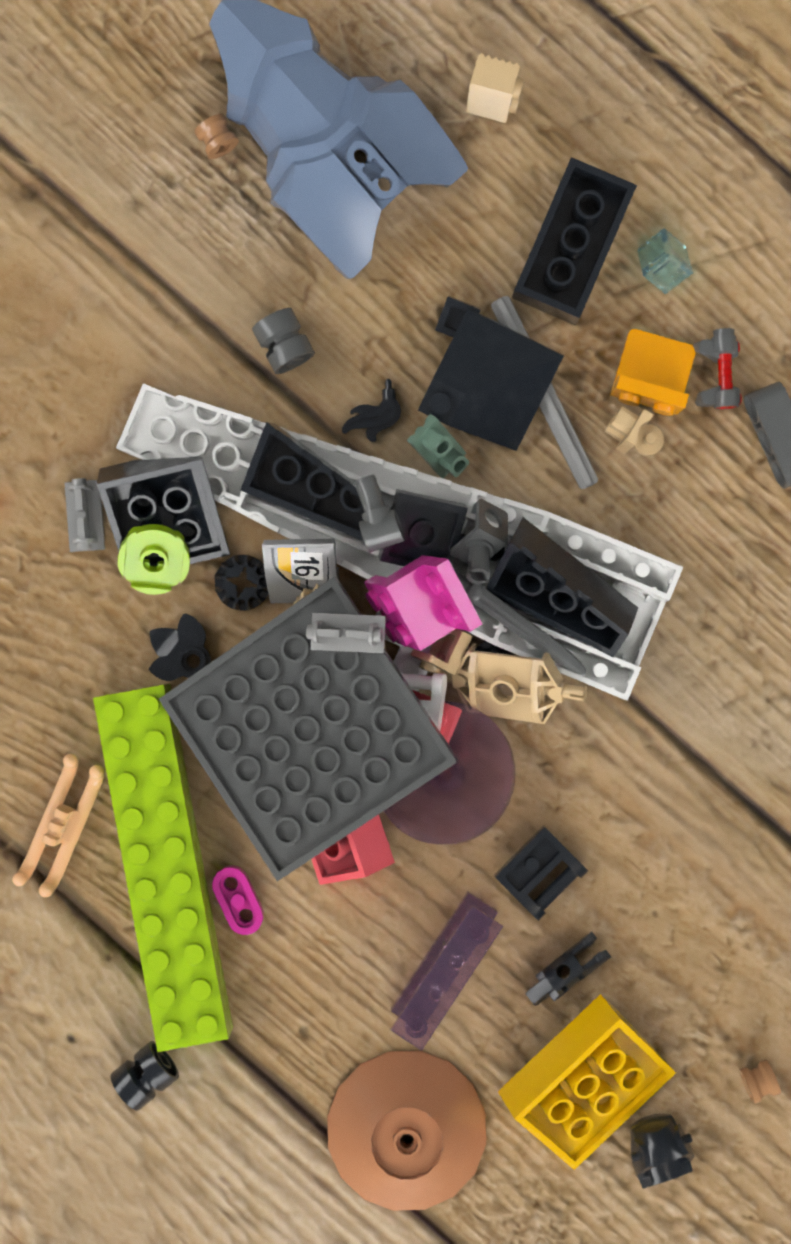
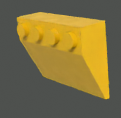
M600 994L515 1074L498 1093L514 1119L575 1170L669 1081L676 1072L622 1014Z

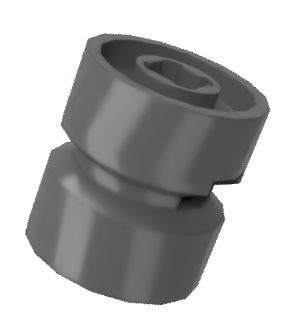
M292 308L278 310L261 319L252 328L261 348H268L269 351L266 357L275 374L288 372L302 365L315 354L307 336L299 334L301 325Z

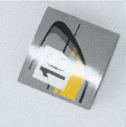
M335 538L263 541V562L270 603H294L296 597L300 596L304 588L313 590L316 584L321 586L333 577H337L340 581Z

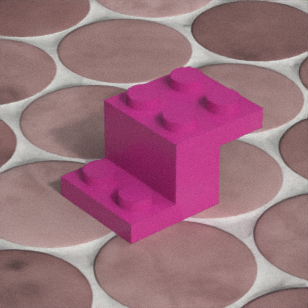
M422 555L388 577L375 575L364 582L369 591L366 593L369 604L376 612L380 611L382 616H386L385 633L393 643L397 642L405 647L421 651L456 628L471 632L482 625L449 559Z

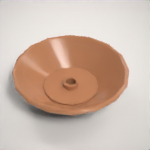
M421 1050L388 1051L360 1064L338 1087L327 1116L328 1149L340 1177L364 1200L392 1211L426 1210L454 1197L475 1175L486 1147V1112L473 1083L451 1062ZM409 1134L414 1139L411 1143L406 1144L401 1141V1137Z

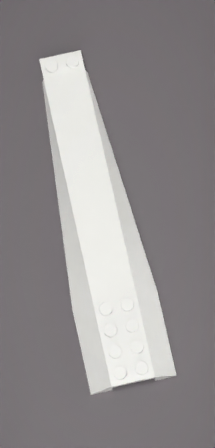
M146 384L142 385L116 449L141 460L203 457L214 499L221 504L289 539L335 538L337 564L366 579H370L375 575L388 577L404 567L381 562L378 558L380 550L370 553L363 540L240 491L266 423L181 395L172 396ZM282 428L351 480L355 481L369 475H375L384 503L389 505L390 508L392 507L396 489L465 504L468 510L461 534L467 535L476 527V502L479 499H483L507 512L508 544L522 517H524L638 607V611L629 635L614 658L508 604L564 646L586 668V673L580 675L554 661L561 674L628 701L641 670L639 665L664 605L667 601H670L683 570L682 566L548 511L510 499L488 494V492L459 485L450 480L437 478L409 467L396 465L374 456L358 453L349 448L336 446L317 438ZM485 512L487 521L492 526L498 528L497 519L491 513ZM454 557L452 562L453 569L466 576L468 564ZM500 559L494 562H490V579ZM486 579V582L482 583V585L485 588L487 587L490 579ZM472 603L482 625L469 633L516 655L542 658L544 653Z

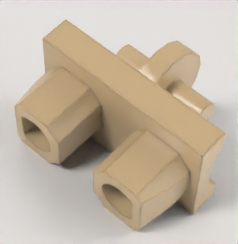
M622 406L614 414L604 431L620 441L616 449L623 454L634 447L635 451L639 454L652 456L660 451L664 443L662 431L657 426L645 425L654 415L645 409L636 415Z

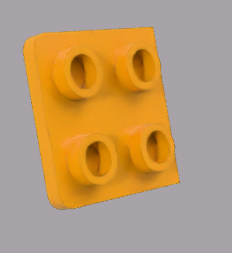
M638 329L630 330L627 334L610 396L619 398L618 401L626 405L639 406L641 404L651 407L653 412L661 415L673 416V414H679L685 409L689 394L684 392L696 354L693 345Z

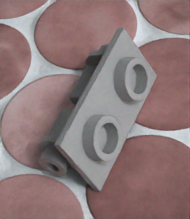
M85 478L72 479V482H64L70 552L105 550L102 499L97 487V480L86 481Z
M312 613V624L307 625L306 638L311 639V650L384 653L386 616Z

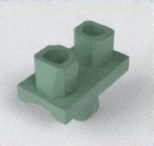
M432 414L426 418L424 426L416 428L415 434L407 439L409 444L443 479L448 473L455 478L458 477L469 465V460L464 456L466 454L464 449Z

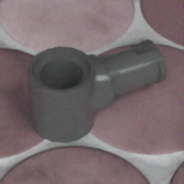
M375 475L355 480L354 483L364 513L361 514L363 520L359 521V527L367 550L371 553L405 541L399 517L395 509L390 510L389 505L385 506Z

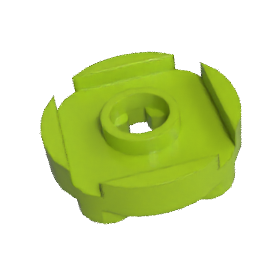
M158 524L136 526L130 529L120 545L118 553L119 572L122 577L125 576L126 580L131 583V587L141 593L150 595L167 593L180 581L182 583L188 574L190 552L185 543L184 536L177 530ZM151 553H157L160 557H163L164 561H158L157 566H150V560L144 559V557Z

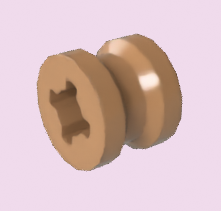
M216 114L205 119L194 131L198 140L203 141L206 145L205 152L209 159H217L228 154L239 142L236 134L230 132L227 128L228 121L223 114Z
M766 1059L760 1061L755 1068L749 1069L744 1067L739 1069L741 1079L753 1104L761 1102L764 1096L771 1095L775 1097L781 1094L776 1076Z

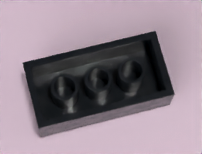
M571 157L514 289L512 299L576 326L637 185Z

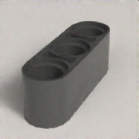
M775 382L744 396V404L774 477L780 487L786 489L791 487V400L783 384Z

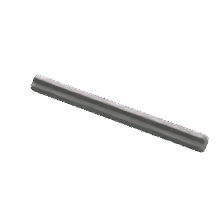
M509 296L498 298L491 304V308L500 324L530 338ZM550 383L539 406L579 488L586 489L596 484L598 477L552 383Z

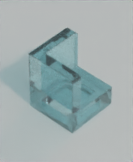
M665 228L638 248L643 276L664 294H667L693 274L687 248Z

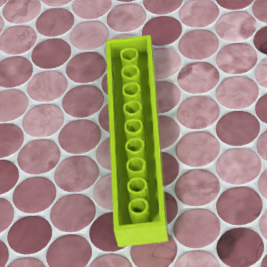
M170 684L93 698L157 1052L227 1040L233 1030L178 728L159 701V698L171 691Z

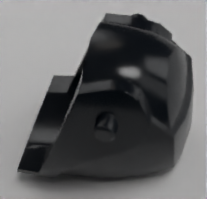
M652 1114L637 1120L631 1125L630 1156L635 1174L643 1189L693 1172L691 1161L695 1155L690 1145L693 1141L692 1136L689 1133H684L681 1125L675 1121L671 1114Z

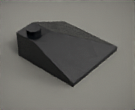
M468 308L418 411L428 416L432 414L440 422L450 427L517 451L564 355Z
M203 457L133 460L99 469L97 487L118 551L131 528L158 524L182 533L185 543L189 548L190 564L230 555ZM151 553L144 557V559L150 560V566H157L158 561H164L163 557H160L157 553Z

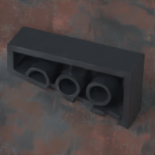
M266 422L240 491L363 540L359 521L363 520L361 514L364 513L354 481L278 425Z
M522 517L486 587L504 602L613 658L629 635L638 611V607L524 517Z

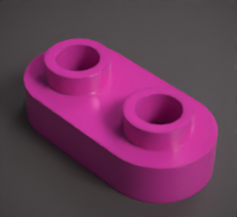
M235 865L221 868L213 879L212 888L229 926L234 932L241 935H249L256 932L263 922L264 910L248 875L242 868ZM234 877L238 882V886L234 889L227 887L225 883L226 878ZM249 909L253 914V918L251 920L242 919L240 911Z

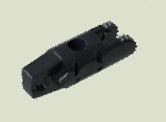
M592 931L535 975L539 982L525 993L533 1005H539L549 996L555 1002L578 982L611 958L607 950L597 953L585 965L578 959L577 956L590 948L597 940ZM568 966L570 975L563 979L561 970L563 967Z

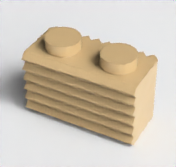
M483 53L479 54L469 86L466 112L503 123L507 122L509 112L516 114L524 83V78L518 77L519 64L513 65L511 61L506 63L504 59L499 61L497 57L492 59L490 55L485 57Z

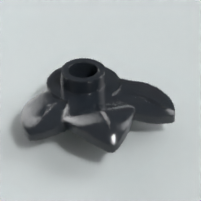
M186 613L183 614L177 630L157 628L150 631L151 644L159 658L151 664L149 671L157 678L165 681H173L182 676L189 678L211 663V655L204 647L206 632L200 622L193 616ZM193 654L200 658V664L196 668H192L188 664V659Z

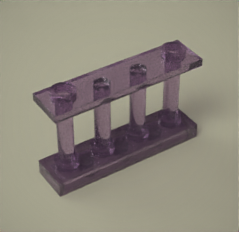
M467 891L391 1007V1012L398 1016L391 1027L392 1032L421 1051L423 1050L503 928L501 923L494 920L498 914L495 908Z

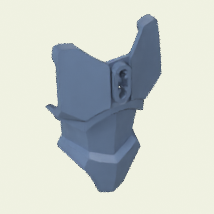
M222 0L214 11L209 26L219 50L227 81L228 101L226 117L236 124L244 125L267 155L266 183L271 191L270 203L274 207L283 210L296 223L314 245L329 259L339 273L346 279L354 278L371 261L374 238L381 211L407 186L441 185L446 188L467 172L468 166L413 90L401 80L386 82L379 76L350 77L320 53V44L307 19L286 13L258 0ZM356 150H361L365 153V164L359 163L354 159V152ZM378 179H387L390 183V189L382 191L378 186Z

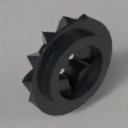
M234 555L221 563L215 574V591L222 603L232 609L245 611L256 608L266 599L268 589L264 564L260 560L250 555ZM246 567L247 579L252 581L253 584H257V587H245L243 593H240L238 598V586L228 581V578H239Z

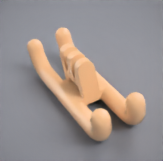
M67 754L63 758L64 766L26 857L12 879L16 886L26 884L40 860L45 845L56 846L62 843L47 878L39 887V894L42 897L51 896L58 887L105 776V770L102 766L93 765L89 770L90 777L77 808L74 809L64 805L63 803L79 765V759L74 754Z

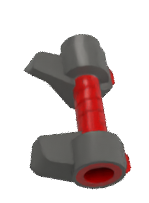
M734 329L713 330L711 340H701L696 342L693 347L696 353L706 356L714 363H718L719 386L699 392L695 403L700 407H714V409L718 410L738 408L742 403V395L740 394V389L733 386L731 367L732 358L737 357L738 352H740V343L736 340Z

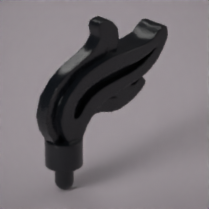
M390 379L385 380V389H382L383 401L379 406L363 404L350 411L351 415L355 413L360 415L346 421L342 427L343 434H347L355 429H367V439L371 442H376L377 433L391 427L399 420L401 408L396 400V389L392 388V381Z

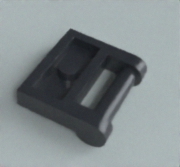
M543 825L494 874V877L539 921L546 914L544 910L578 876L582 878L588 870ZM563 860L568 867L533 900L528 894Z

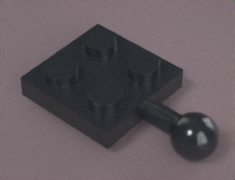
M396 489L391 510L395 509L399 517L405 541L380 549L379 560L381 562L406 566L422 555L447 558L452 565L454 557L450 554L451 548L466 536L461 534L468 507L462 503ZM505 546L490 558V562L497 561L503 556Z

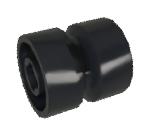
M150 1041L135 1053L134 1061L127 1060L113 1071L110 1076L113 1087L120 1098L130 1108L139 1111L155 1098V1090L164 1091L179 1077V1072L170 1055L166 1051L157 1052L156 1042Z

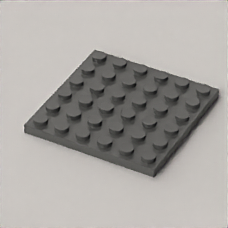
M337 577L328 580L159 698V701L276 881L299 868L459 761L385 649L384 653L311 650V639L306 638V628L308 624H312V613L362 615Z

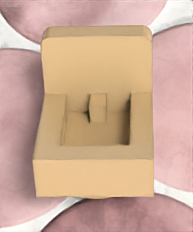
M455 629L434 642L428 654L413 649L410 655L420 660L419 667L427 672L434 674L444 671L455 675L473 636Z

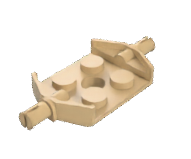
M473 643L462 659L455 675L440 671L441 674L447 675V682L452 683V688L457 690L470 714L540 724L547 722L557 704L562 703L565 698L585 702L588 692L587 686L571 685L563 682V677L550 654L546 652L539 659L475 651L477 644ZM503 683L508 685L513 691V695L502 694L497 684Z

